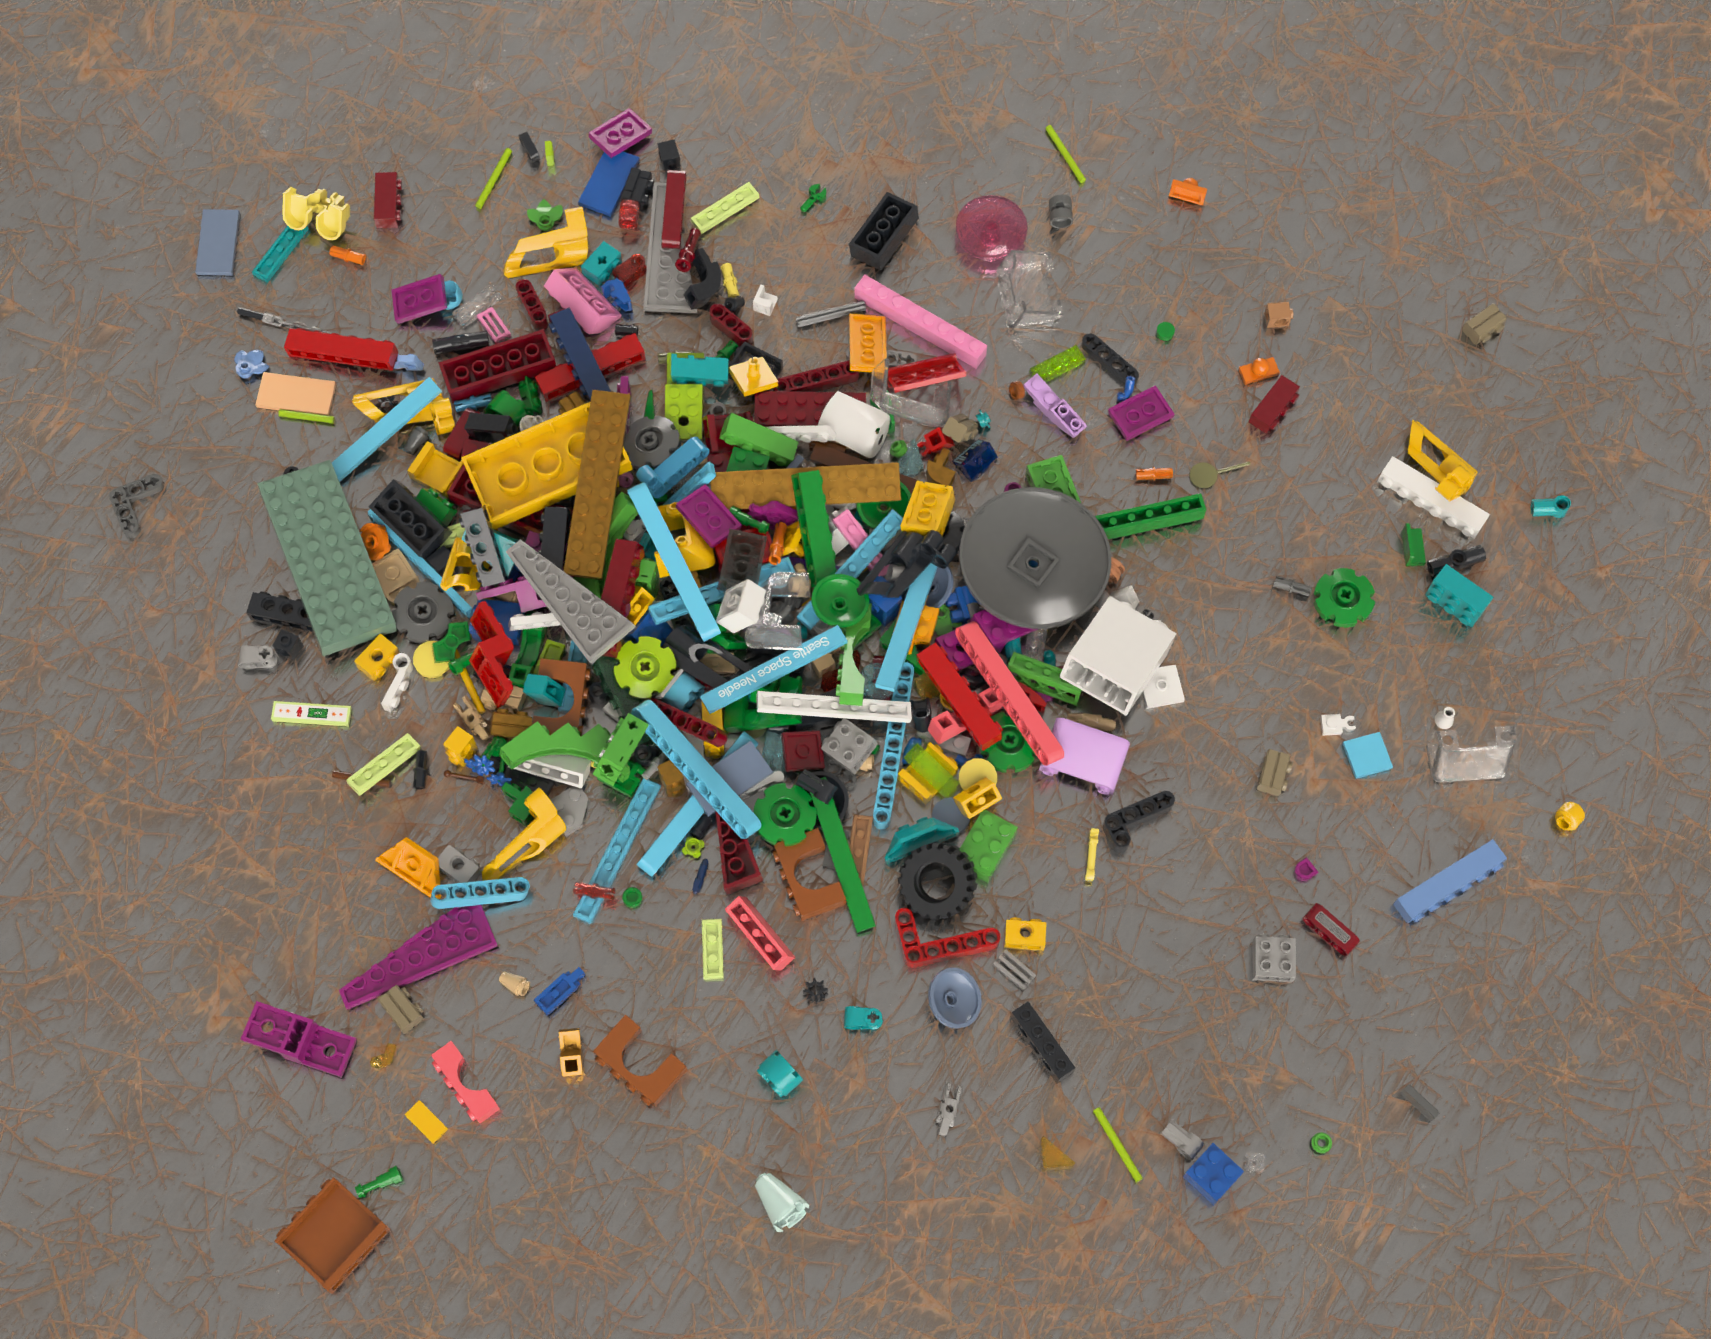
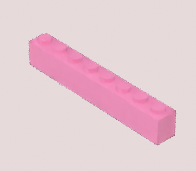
M864 275L856 285V300H863L868 307L949 354L955 353L958 359L977 369L986 357V344L867 275Z

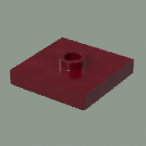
M820 731L783 732L781 734L786 772L804 771V769L807 771L823 770L825 768L823 751L821 750Z

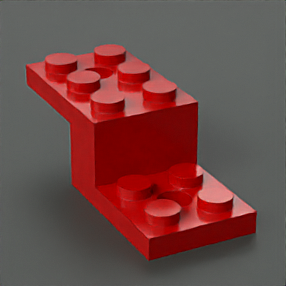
M486 601L478 603L470 619L482 642L477 644L469 661L497 708L505 705L514 689L512 681L506 677L502 667L506 664L514 647L512 640L506 636L503 625L494 616L492 607L488 606Z

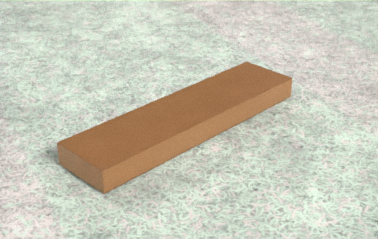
M854 814L849 846L862 885L864 886L873 817Z

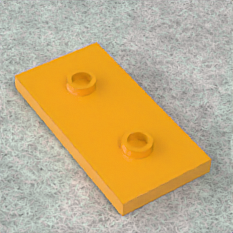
M849 314L850 371L887 372L885 316Z

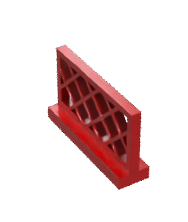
M952 353L887 368L885 376L887 387L892 388L896 393L966 377V371L957 361V355Z

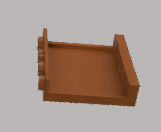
M334 1177L323 1183L321 1186L322 1190L317 1195L309 1198L306 1202L307 1206L292 1217V1222L287 1228L283 1227L277 1233V1238L274 1241L331 1294L391 1230Z

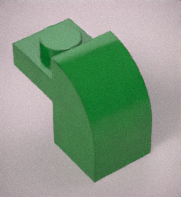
M505 782L501 788L503 794L515 801L508 810L509 815L527 827L533 816L529 813V809L524 802L533 792L527 786L522 791L516 784L512 783L510 785Z

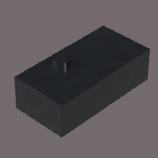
M886 192L849 243L851 257L881 271L919 219L917 205Z
M395 479L368 506L423 559H427L453 533L403 483Z

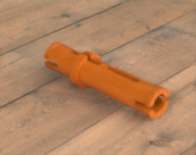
M779 522V526L778 523L775 525L773 542L769 548V562L772 565H777V561L780 564L781 556L785 550L783 545L787 525L783 522Z

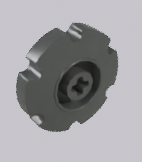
M646 416L629 426L630 432L625 434L623 444L633 468L638 470L644 465H649L651 468L656 469L681 447V436L671 420L662 416H655L654 419L650 420Z
M417 582L416 588L405 587L394 600V605L398 607L396 610H392L396 629L399 633L407 632L408 640L425 643L432 636L439 639L447 633L448 624L452 623V620L448 617L454 614V607L451 598L446 592L439 593L438 585L429 582ZM426 610V614L422 613L420 615V611L424 612Z

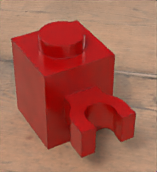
M938 427L925 434L926 442L917 444L919 448L926 447L925 452L921 453L922 457H927L931 452L941 453L943 448L949 449L955 446L952 437L942 433L943 427Z

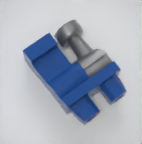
M967 586L955 588L954 592L950 594L945 602L947 607L955 605L957 607V610L950 611L952 623L962 622V625L969 623L975 613L985 610L982 606L978 605L979 603L972 596Z

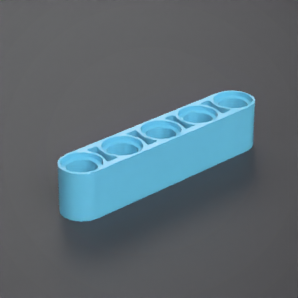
M523 877L438 885L432 890L430 902L434 908L444 909L521 901L526 898L530 884ZM520 886L524 891L519 892L515 887ZM501 888L505 893L499 894L495 889ZM481 890L485 895L479 896L475 891ZM461 892L465 897L459 898L455 894ZM441 894L445 898L439 900L435 897V895Z

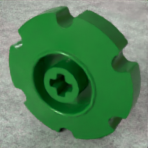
M1338 568L1332 571L1331 576L1324 574L1319 579L1313 593L1318 597L1314 601V606L1321 618L1325 621L1332 619L1334 626L1343 628L1354 627L1357 620L1364 622L1371 614L1375 601L1370 597H1373L1375 591L1370 581L1364 575L1358 577L1353 569Z
M1004 712L993 715L991 719L994 722L997 721L1002 727V739L984 751L978 746L980 755H986L988 757L986 760L995 767V770L1006 773L1009 768H1012L1015 773L1027 769L1034 762L1035 758L1032 756L1035 754L1010 716H1006Z
M785 783L775 784L764 790L765 798H758L756 800L753 811L761 822V828L758 830L760 836L773 845L783 841L785 847L804 841L806 839L805 831H812L814 829L817 816L816 807L809 805L812 802V797L809 793L797 785H793L791 789H788ZM782 812H785V814H788V818H785L784 816H781V815H782Z

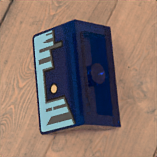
M978 439L952 462L954 465L962 468L968 479H973L997 459L998 456L990 442Z

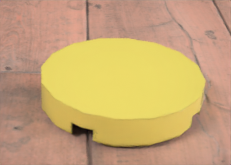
M427 641L419 645L414 652V667L423 677L438 678L450 669L448 662L434 663L432 644L438 641Z
M973 758L968 760L959 771V783L963 790L985 777L994 782L996 786L997 772L995 767L985 759Z

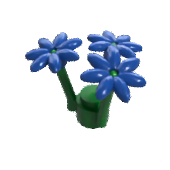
M494 736L480 757L474 755L475 761L464 759L466 767L472 768V772H476L480 776H483V774L488 775L489 771L495 772V769L491 766L494 764V761L489 759L492 755L500 756V748L507 741L500 736ZM502 758L499 772L496 775L491 774V777L486 778L491 781V784L498 783L501 787L505 782L511 785L510 781L512 780L511 778H504L505 761Z

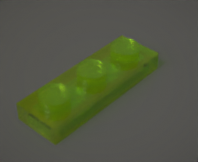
M1075 345L1031 367L1029 372L1032 377L1038 374L1047 382L1085 363L1086 358L1078 346Z
M918 743L904 756V759L945 798L960 784Z

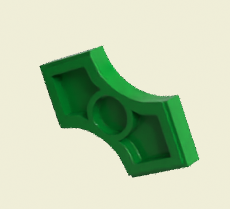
M468 621L448 624L446 636L441 641L432 644L434 663L450 662L455 659L457 647L471 640Z

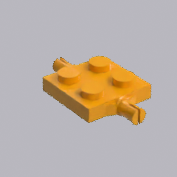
M902 601V603H901V607H900V610H899V614H898V617H897V621H898V618H899L901 609H902V607H903L904 601ZM924 605L908 651L909 655L912 654L914 644L930 646L940 612L939 608Z

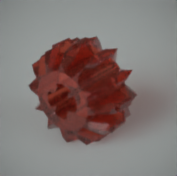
M628 199L621 201L618 216L620 228L636 230L638 227L640 207L637 201Z

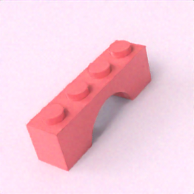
M991 688L978 694L981 700L979 701L983 707L986 706L992 716L1001 711L1002 704ZM948 711L932 718L928 727L929 733L938 745L967 730L954 712L949 713Z
M452 1041L431 1055L434 1059L432 1065L438 1073L441 1070L446 1076L443 1078L444 1082L449 1088H455L457 1093L454 1096L461 1105L464 1103L469 1109L466 1112L472 1121L477 1119L479 1123H482L500 1110L486 1089L476 1091L462 1085L460 1071L465 1059Z

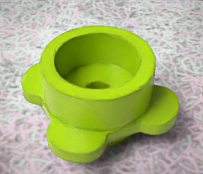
M691 836L687 837L685 847L682 848L683 854L699 858L701 856L700 851L705 845L704 841Z

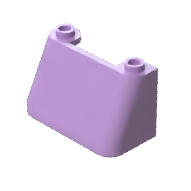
M1056 718L1052 733L1063 748L1064 758L1047 766L1041 763L1039 770L1048 776L1062 772L1095 783L1099 793L1113 795L1130 742L1124 738L1065 718Z

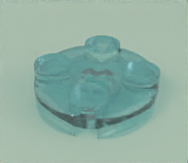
M871 663L860 672L865 678L864 695L867 696V699L886 700L894 693L876 688L875 683L872 682V680L878 678L882 666L880 663Z

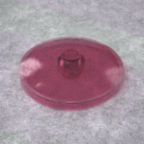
M994 195L981 196L968 202L959 212L956 220V237L961 247L969 255L984 261H1001L1016 254L1023 246L1027 236V220L1023 211L1011 200Z

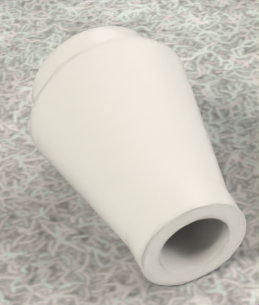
M1446 707L1435 715L1436 725L1442 729L1450 728L1454 723L1455 710L1451 707Z

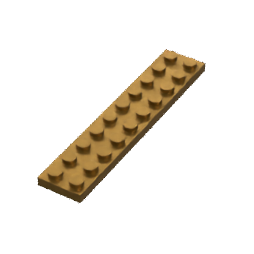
M592 390L564 565V572L569 576L598 580L603 578L631 399L630 394Z
M899 463L715 472L716 477L710 481L711 491L728 510L732 506L739 509H749V505L752 503L763 506L770 501H779L788 507L796 506L791 475L819 470L823 478L822 490L826 497L825 505L901 501Z

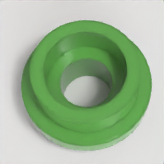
M905 441L893 442L890 454L897 458L902 457L908 449Z
M1320 1132L1312 1137L1311 1146L1318 1153H1326L1332 1147V1140L1329 1135ZM1318 1140H1323L1325 1145L1323 1147L1319 1146Z

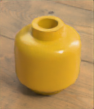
M1574 802L1564 803L1555 814L1557 825L1561 829L1568 831L1578 828L1585 818V812L1582 807Z

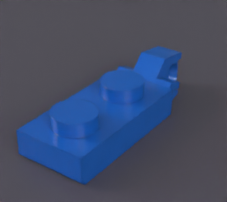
M580 967L572 973L569 971L565 974L563 973L534 999V1002L548 1016L581 985L579 981L586 974Z

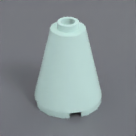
M763 1173L756 1179L755 1188L777 1232H783L782 1228L785 1226L788 1228L793 1227L805 1216L806 1211L804 1209L806 1207L809 1209L807 1201L771 1173Z

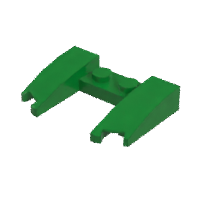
M790 674L781 677L779 693L802 694V678L800 676L796 679L789 677ZM748 695L725 706L724 729L729 733L802 723V715L757 712V709L748 710Z

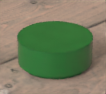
M1162 322L1157 326L1156 335L1160 340L1168 341L1173 338L1175 328L1171 323Z
M635 887L627 888L622 895L624 904L629 908L638 907L643 900L641 891Z

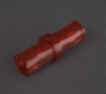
M575 882L574 886L582 889H573L574 894L590 896L591 899L602 898L613 901L615 897L607 894H615V888L599 886L598 883L591 885Z

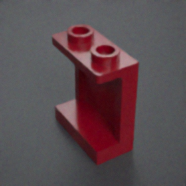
M750 411L736 414L754 422L753 417L750 416ZM710 414L702 417L705 444L710 451L709 454L732 452L734 446L738 447L736 445H729L724 440L719 439L724 421L730 414L715 416Z

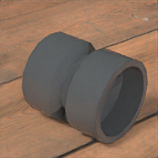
M1067 195L1051 197L1049 199L1050 225L1054 228H1067L1073 224L1072 199Z

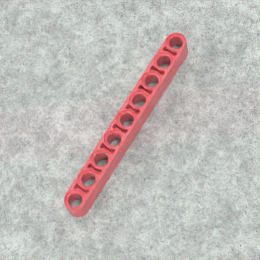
M972 621L957 627L955 630L956 638L1040 762L1047 766L1063 759L1064 751L1062 746L979 625Z

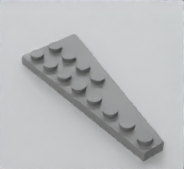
M654 182L643 308L644 311L697 313V309L691 310L683 295L689 286L692 285L690 270L688 272H681L675 267L676 260L679 258V252L685 246L683 237H681L680 249L662 248L666 183Z
M521 539L506 551L591 664L636 627L631 621Z

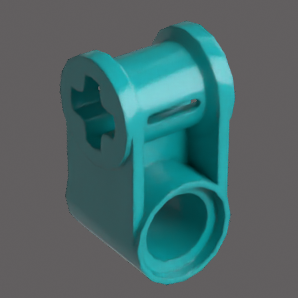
M845 1007V1029L876 1030L883 1023L882 1013L876 1008ZM872 1015H876L875 1023H871Z

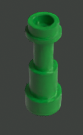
M735 506L730 508L729 511L740 524L757 528L759 533H767L770 526L769 523L757 521L751 515L741 512V509Z
M473 652L466 653L460 658H455L448 662V666L454 675L460 674L464 671L465 667L471 664L469 659Z
M396 1165L389 1168L388 1172L377 1176L376 1180L363 1186L361 1183L358 1184L355 1190L359 1198L366 1197L367 1192L378 1187L383 1188L392 1183L397 1184L403 1181V1177Z

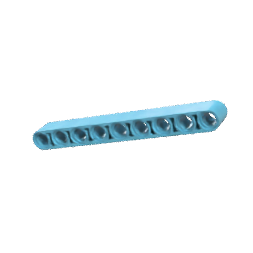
M642 482L628 489L627 492L702 640L705 642L721 634L645 482Z
M908 662L904 663L901 672L908 671L910 675L903 676L900 674L897 686L893 692L892 701L910 702L914 667ZM905 689L907 692L900 694L898 690ZM888 721L873 812V824L880 830L886 829L891 822L906 728L905 722ZM898 724L902 728L899 730H895L892 728V726ZM895 742L899 746L896 748H891L889 744ZM892 760L896 764L894 766H888L886 762ZM891 779L893 783L887 785L883 783V780ZM882 797H887L890 799V801L888 803H882L880 799ZM883 815L887 820L881 822L877 820V817Z
M646 700L632 709L631 714L649 724L645 733L740 838L746 839L761 828V822L758 817L653 701Z
M743 731L721 760L750 741L755 747L759 743ZM693 794L636 864L651 877L705 812Z

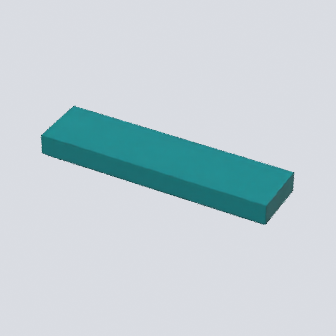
M287 225L253 269L252 274L268 283L309 230L308 226L302 230H294Z

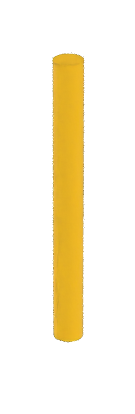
M456 649L455 658L458 659L461 656L458 649ZM465 667L460 675L476 709L480 714L486 712Z

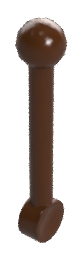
M450 770L444 771L445 777L452 776L474 780L478 784L484 782V778L480 775L473 777L452 773Z

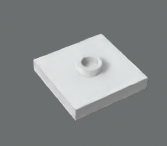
M1176 665L1159 667L1142 692L1146 709L1184 702L1185 699Z

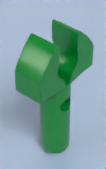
M820 184L812 185L809 188L811 196L800 207V210L806 212L816 200L823 202L826 199V187L821 193L816 194L820 189Z

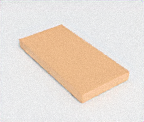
M263 372L255 405L257 408L282 409L329 416L337 384L335 381Z

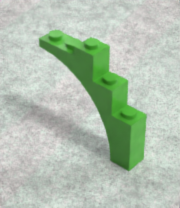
M623 492L614 501L602 580L583 577L573 578L600 599L615 541L622 538L630 523L638 515L630 496Z
M537 721L502 746L499 755L511 770L526 761L548 755H572L595 762L611 734L605 727L602 728L598 724L580 736L579 730L575 726L572 727L568 722L549 735V730L544 725L541 726ZM626 764L618 777L622 783L630 775L628 764Z

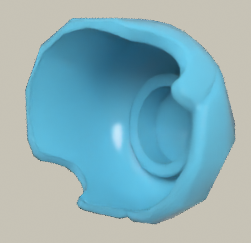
M449 280L444 281L447 301L446 310L456 308L463 298L459 285Z

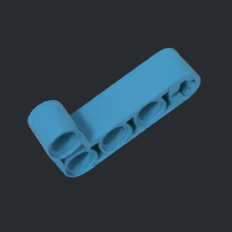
M692 437L656 469L653 470L649 465L640 467L636 477L641 483L645 482L654 498H660L709 455L710 451L698 437Z

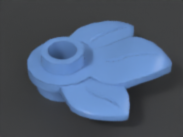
M243 350L239 351L234 358L236 373L241 378H249L253 374H262L267 371L269 365L262 362L264 358L263 351L252 350L249 353Z

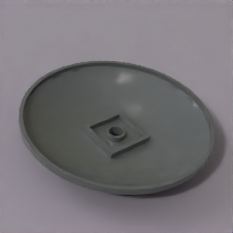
M1027 487L1009 490L996 495L976 510L963 531L959 548V563L967 588L985 610L1012 625L1031 629H1045L1068 624L1083 616L1097 603L1109 580L1111 550L1103 527L1084 505L1058 491ZM1034 560L1038 563V567L1032 568L1028 562Z

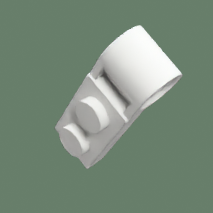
M399 653L393 658V665L397 674L381 703L384 710L390 713L399 705L400 695L403 691H406L409 685L408 678L413 670L409 656L404 653ZM407 662L406 666L398 667L400 663Z

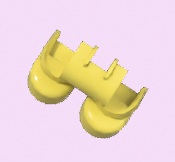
M290 187L283 193L282 215L283 220L290 228L302 230L311 222L313 213H318L316 216V229L318 233L327 240H335L345 231L346 222L350 217V205H344L345 197L338 195L337 192L333 193L329 199L327 198L326 189H318L313 194L302 196L296 194L295 188Z

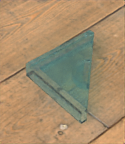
M912 439L907 447V452L897 462L899 463V473L903 475L924 471L916 439Z

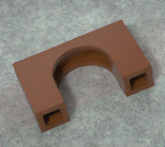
M540 658L538 675L548 676L555 682L569 685L574 693V703L567 714L558 718L533 716L532 725L538 721L541 726L544 725L549 730V735H551L569 722L572 727L575 726L579 730L580 736L584 735L582 718H586L587 712L584 702L589 696V688H586L587 680L591 679L589 665L587 663Z
M818 828L806 832V839L804 841L786 847L784 842L781 841L774 845V851H772L775 863L779 862L781 869H778L782 881L786 879L788 884L785 887L788 897H793L795 903L792 905L796 916L800 915L801 921L846 905V897L840 882L820 889H807L801 886L794 876L795 869L802 860L825 852V844Z
M625 1014L593 1050L596 1056L594 1060L600 1066L604 1067L606 1065L610 1068L609 1073L617 1080L623 1079L626 1082L625 1087L632 1093L637 1091L641 1095L640 1099L647 1106L652 1104L656 1107L687 1072V1066L671 1053L659 1068L649 1075L638 1076L629 1072L624 1066V1054L642 1030L639 1025Z

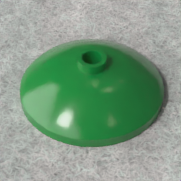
M900 482L901 501L856 503L858 515L872 529H875L892 509L901 517H904L911 498L910 491ZM884 505L887 509L881 510L880 506Z
M833 574L823 578L816 584L812 593L811 603L815 614L821 621L835 627L838 625L843 628L853 626L864 618L869 607V595H858L856 589L861 582L856 578L845 574Z

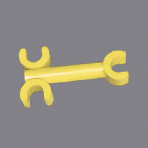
M1096 828L1089 830V849L1085 880L1090 881L1094 880L1096 848L1099 829Z

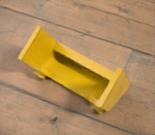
M678 502L658 506L669 531L685 528L686 536H679L674 541L690 572L712 567L715 564L713 548L706 543L677 510L676 503ZM658 551L654 552L660 578L670 576Z

